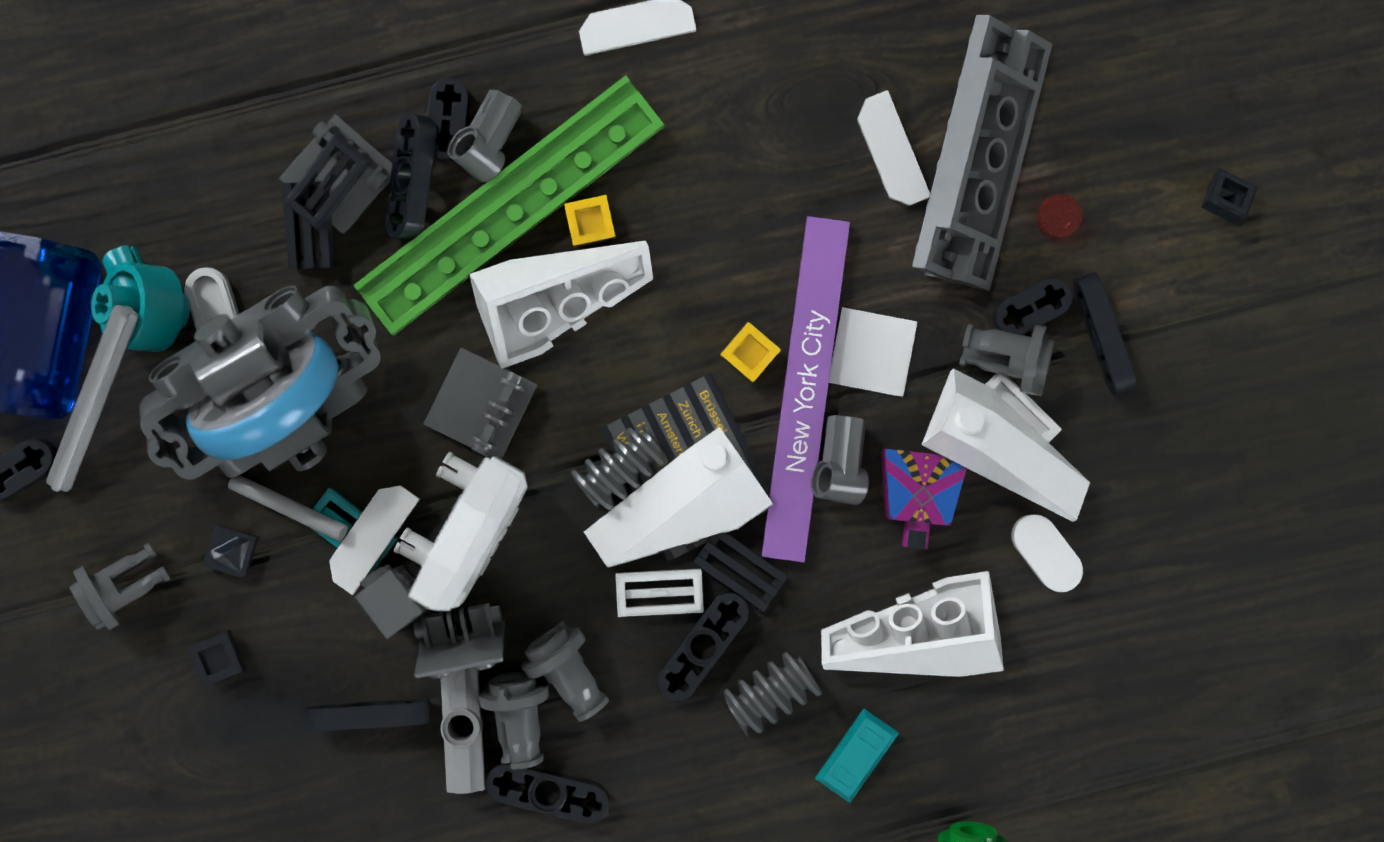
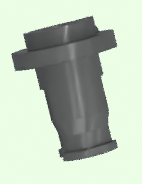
M968 324L962 345L964 351L959 365H976L984 371L1021 378L1020 392L1042 397L1055 340L1045 338L1046 326L1035 325L1032 337L995 329H975L974 325Z
M149 543L145 544V549L140 552L125 556L92 576L84 566L73 571L77 582L70 585L69 588L85 616L97 630L105 626L108 630H111L118 626L119 622L114 612L147 594L157 583L163 580L165 582L171 580L166 570L161 567L121 591L116 586L114 580L157 556Z
M561 621L553 629L541 635L525 650L527 659L522 664V670L529 679L543 675L547 683H552L563 700L574 710L573 714L577 720L582 722L603 709L609 702V699L603 692H600L594 677L582 662L583 656L578 649L585 642V636L579 628H569Z
M520 671L505 673L491 678L488 686L479 693L480 706L485 710L494 711L498 740L503 748L504 755L501 758V763L507 764L511 762V769L533 767L544 760L543 754H540L539 750L541 734L537 705L548 699V684L540 679H529L524 672Z

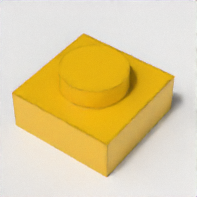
M607 195L564 204L574 248L616 239Z
M748 322L720 356L753 383L781 349Z

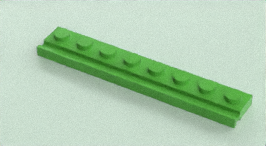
M625 75L353 286L359 291L390 334L396 335L470 278L469 274L479 271L664 128V123Z

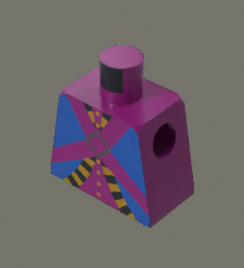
M882 449L885 516L887 519L905 521L902 546L928 549L930 524L950 526L967 468L939 454Z

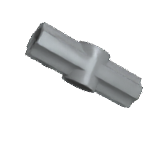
M472 668L456 670L448 676L441 678L443 720L440 730L444 739L447 793L463 794L485 790L482 737L484 718L479 701V670ZM465 715L470 718L473 723V733L466 736L456 733L452 726L453 717Z

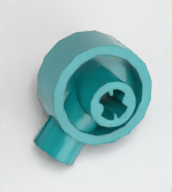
M123 245L108 251L102 260L107 276L104 283L95 289L91 301L92 315L95 321L100 324L102 334L112 309L117 305L124 307L127 305L133 308V311L138 314L139 319L126 350L165 351L174 343L180 329L186 325L190 313L189 301L182 292L178 277L173 270L165 266L145 264L141 253L135 246H131L129 249L128 245Z

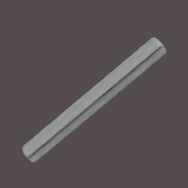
M117 305L112 309L46 481L51 486V489L56 492L60 490L67 492L73 486L136 327L139 316L133 311V308L127 305L125 307Z

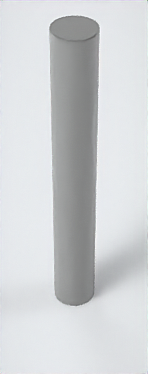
M238 475L232 477L229 481V489L333 539L341 541L347 533V525L248 478Z

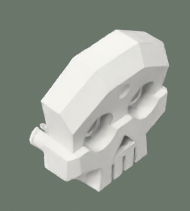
M449 452L444 458L443 463L456 469L458 473L445 466H440L436 476L461 488L464 492L436 542L429 541L407 527L400 539L415 546V548L403 541L397 542L394 548L395 553H399L422 566L408 597L431 610L450 611L451 608L458 607L465 601L479 575H483L491 560L490 557L494 555L499 546L498 542L503 539L508 530L506 528L510 526L519 510L517 507L528 488L525 473L498 457H492L491 459L486 457L478 469L458 458L452 452Z

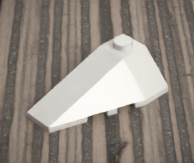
M646 241L513 259L469 274L478 311L502 369L543 354L553 347L551 342L553 339L571 327L574 331H577L587 324L584 318L602 306H614L653 279L649 246Z
M955 369L950 371L922 445L1072 522L1076 521L1090 482L992 388Z
M719 427L684 451L585 530L584 533L606 566L610 568L656 554L662 550L699 541V539L722 532L726 533L739 529L773 505V503Z
M989 571L946 577L932 583L934 589L913 598L908 593L896 598L897 604L877 613L867 610L822 629L823 669L956 677L1004 671L1001 636Z

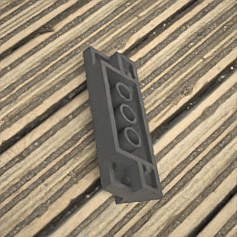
M976 15L973 30L969 37V45L962 73L958 80V88L951 116L947 123L941 155L937 162V170L930 198L926 205V213L919 241L915 248L912 267L924 271L925 275L990 291L1052 43L1030 30H1015L991 15Z

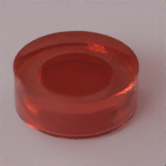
M1065 194L1050 196L1042 202L1037 211V223L1040 230L1052 238L1069 236L1078 229L1082 220L1080 205L1074 198Z

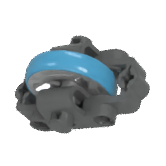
M287 286L233 319H230L227 314H221L205 322L195 333V342L161 362L149 375L150 382L157 390L145 396L139 405L140 426L147 438L148 456L158 466L172 467L184 479L198 478L216 466L221 469L226 477L232 478L246 472L260 462L269 471L288 460L296 471H304L316 465L327 453V446L322 439L332 432V418L355 405L365 396L368 386L361 377L374 370L380 363L381 355L375 340L376 330L368 307L361 301L348 299L344 292L335 286L323 287L305 299L295 286ZM344 314L347 316L350 323H354L355 326L360 327L362 336L359 334L356 328H353L350 324L346 323ZM328 316H331V322L339 345L344 350L349 351L345 355L335 356L333 350L323 338L310 332L317 323ZM189 407L187 412V429L196 445L195 447H189L186 426L183 420L177 415L171 414L172 412Z

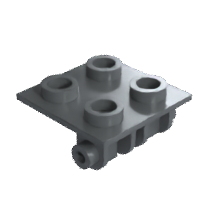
M335 114L328 123L321 121L315 126L312 131L315 138L279 179L284 183L298 182L334 133L342 135L346 142L359 149L358 152L371 159L372 163L331 215L332 225L344 235L390 183L392 163ZM338 149L315 181H323L344 152ZM351 160L330 188V196L356 162Z
M460 348L423 425L471 447L472 450L491 458L498 457L502 460L538 384Z
M490 603L468 607L472 627L469 625L465 608H460L459 615L462 629H457L452 610L446 613L449 631H447L443 612L423 615L420 621H415L413 623L415 636L417 639L421 638L415 678L425 676L434 679L442 678L456 670L466 668L483 670L494 666L497 662H502L506 623L505 620L502 621L500 606L491 607Z

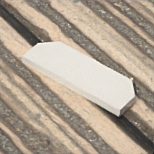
M650 0L591 13L579 30L583 53L586 56L696 32V26L691 6L682 0Z
M888 90L866 98L857 121L889 198L907 206L930 198L929 189Z
M403 486L379 489L329 560L333 582L354 595L361 585L360 582L367 577L420 498Z

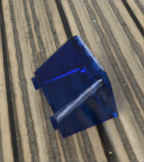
M0 231V412L48 419H62L73 408L92 319V296L99 285L101 275L99 258L90 250L42 238Z

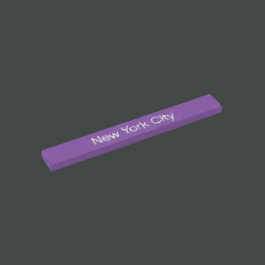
M807 216L769 495L773 505L767 510L762 557L805 562L814 495L811 488V478L819 458L850 222L810 216Z

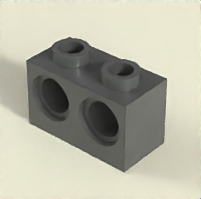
M389 564L383 568L381 566L360 582L364 590L355 596L386 639L404 629L430 609L408 597L416 580L404 564L393 569Z

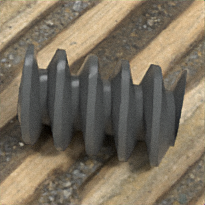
M641 421L643 430L641 434L630 427L626 429L629 439L628 444L623 443L616 437L612 440L615 454L612 455L603 448L598 450L602 464L597 465L590 459L585 460L588 471L586 476L575 469L571 471L577 484L597 508H599L598 504L608 510L614 508L612 493L621 499L627 498L628 492L625 483L630 484L636 489L642 486L639 472L652 478L655 475L652 462H656L662 467H666L669 464L666 453Z
M787 652L783 653L784 668L782 669L772 661L768 662L770 675L768 678L757 670L754 671L755 686L753 687L744 680H739V696H736L729 689L723 690L729 709L747 737V726H750L758 733L763 731L761 717H765L773 724L777 723V707L790 715L793 712L792 698L801 705H806V689L818 697L822 695L820 688L800 656L796 660Z

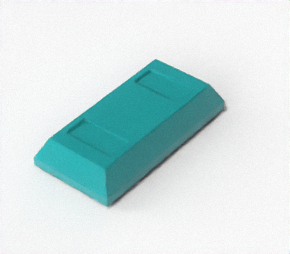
M863 708L815 779L851 803L899 732Z

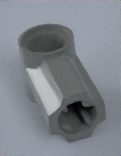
M489 90L471 125L461 129L451 139L448 146L449 157L477 181L483 183L492 180L503 168L505 155L501 149L522 112V105L513 97L499 90Z
M828 416L823 460L816 465L811 478V488L815 497L852 505L860 504L865 498L869 486L867 471L861 467L866 421H863L864 419L852 416Z

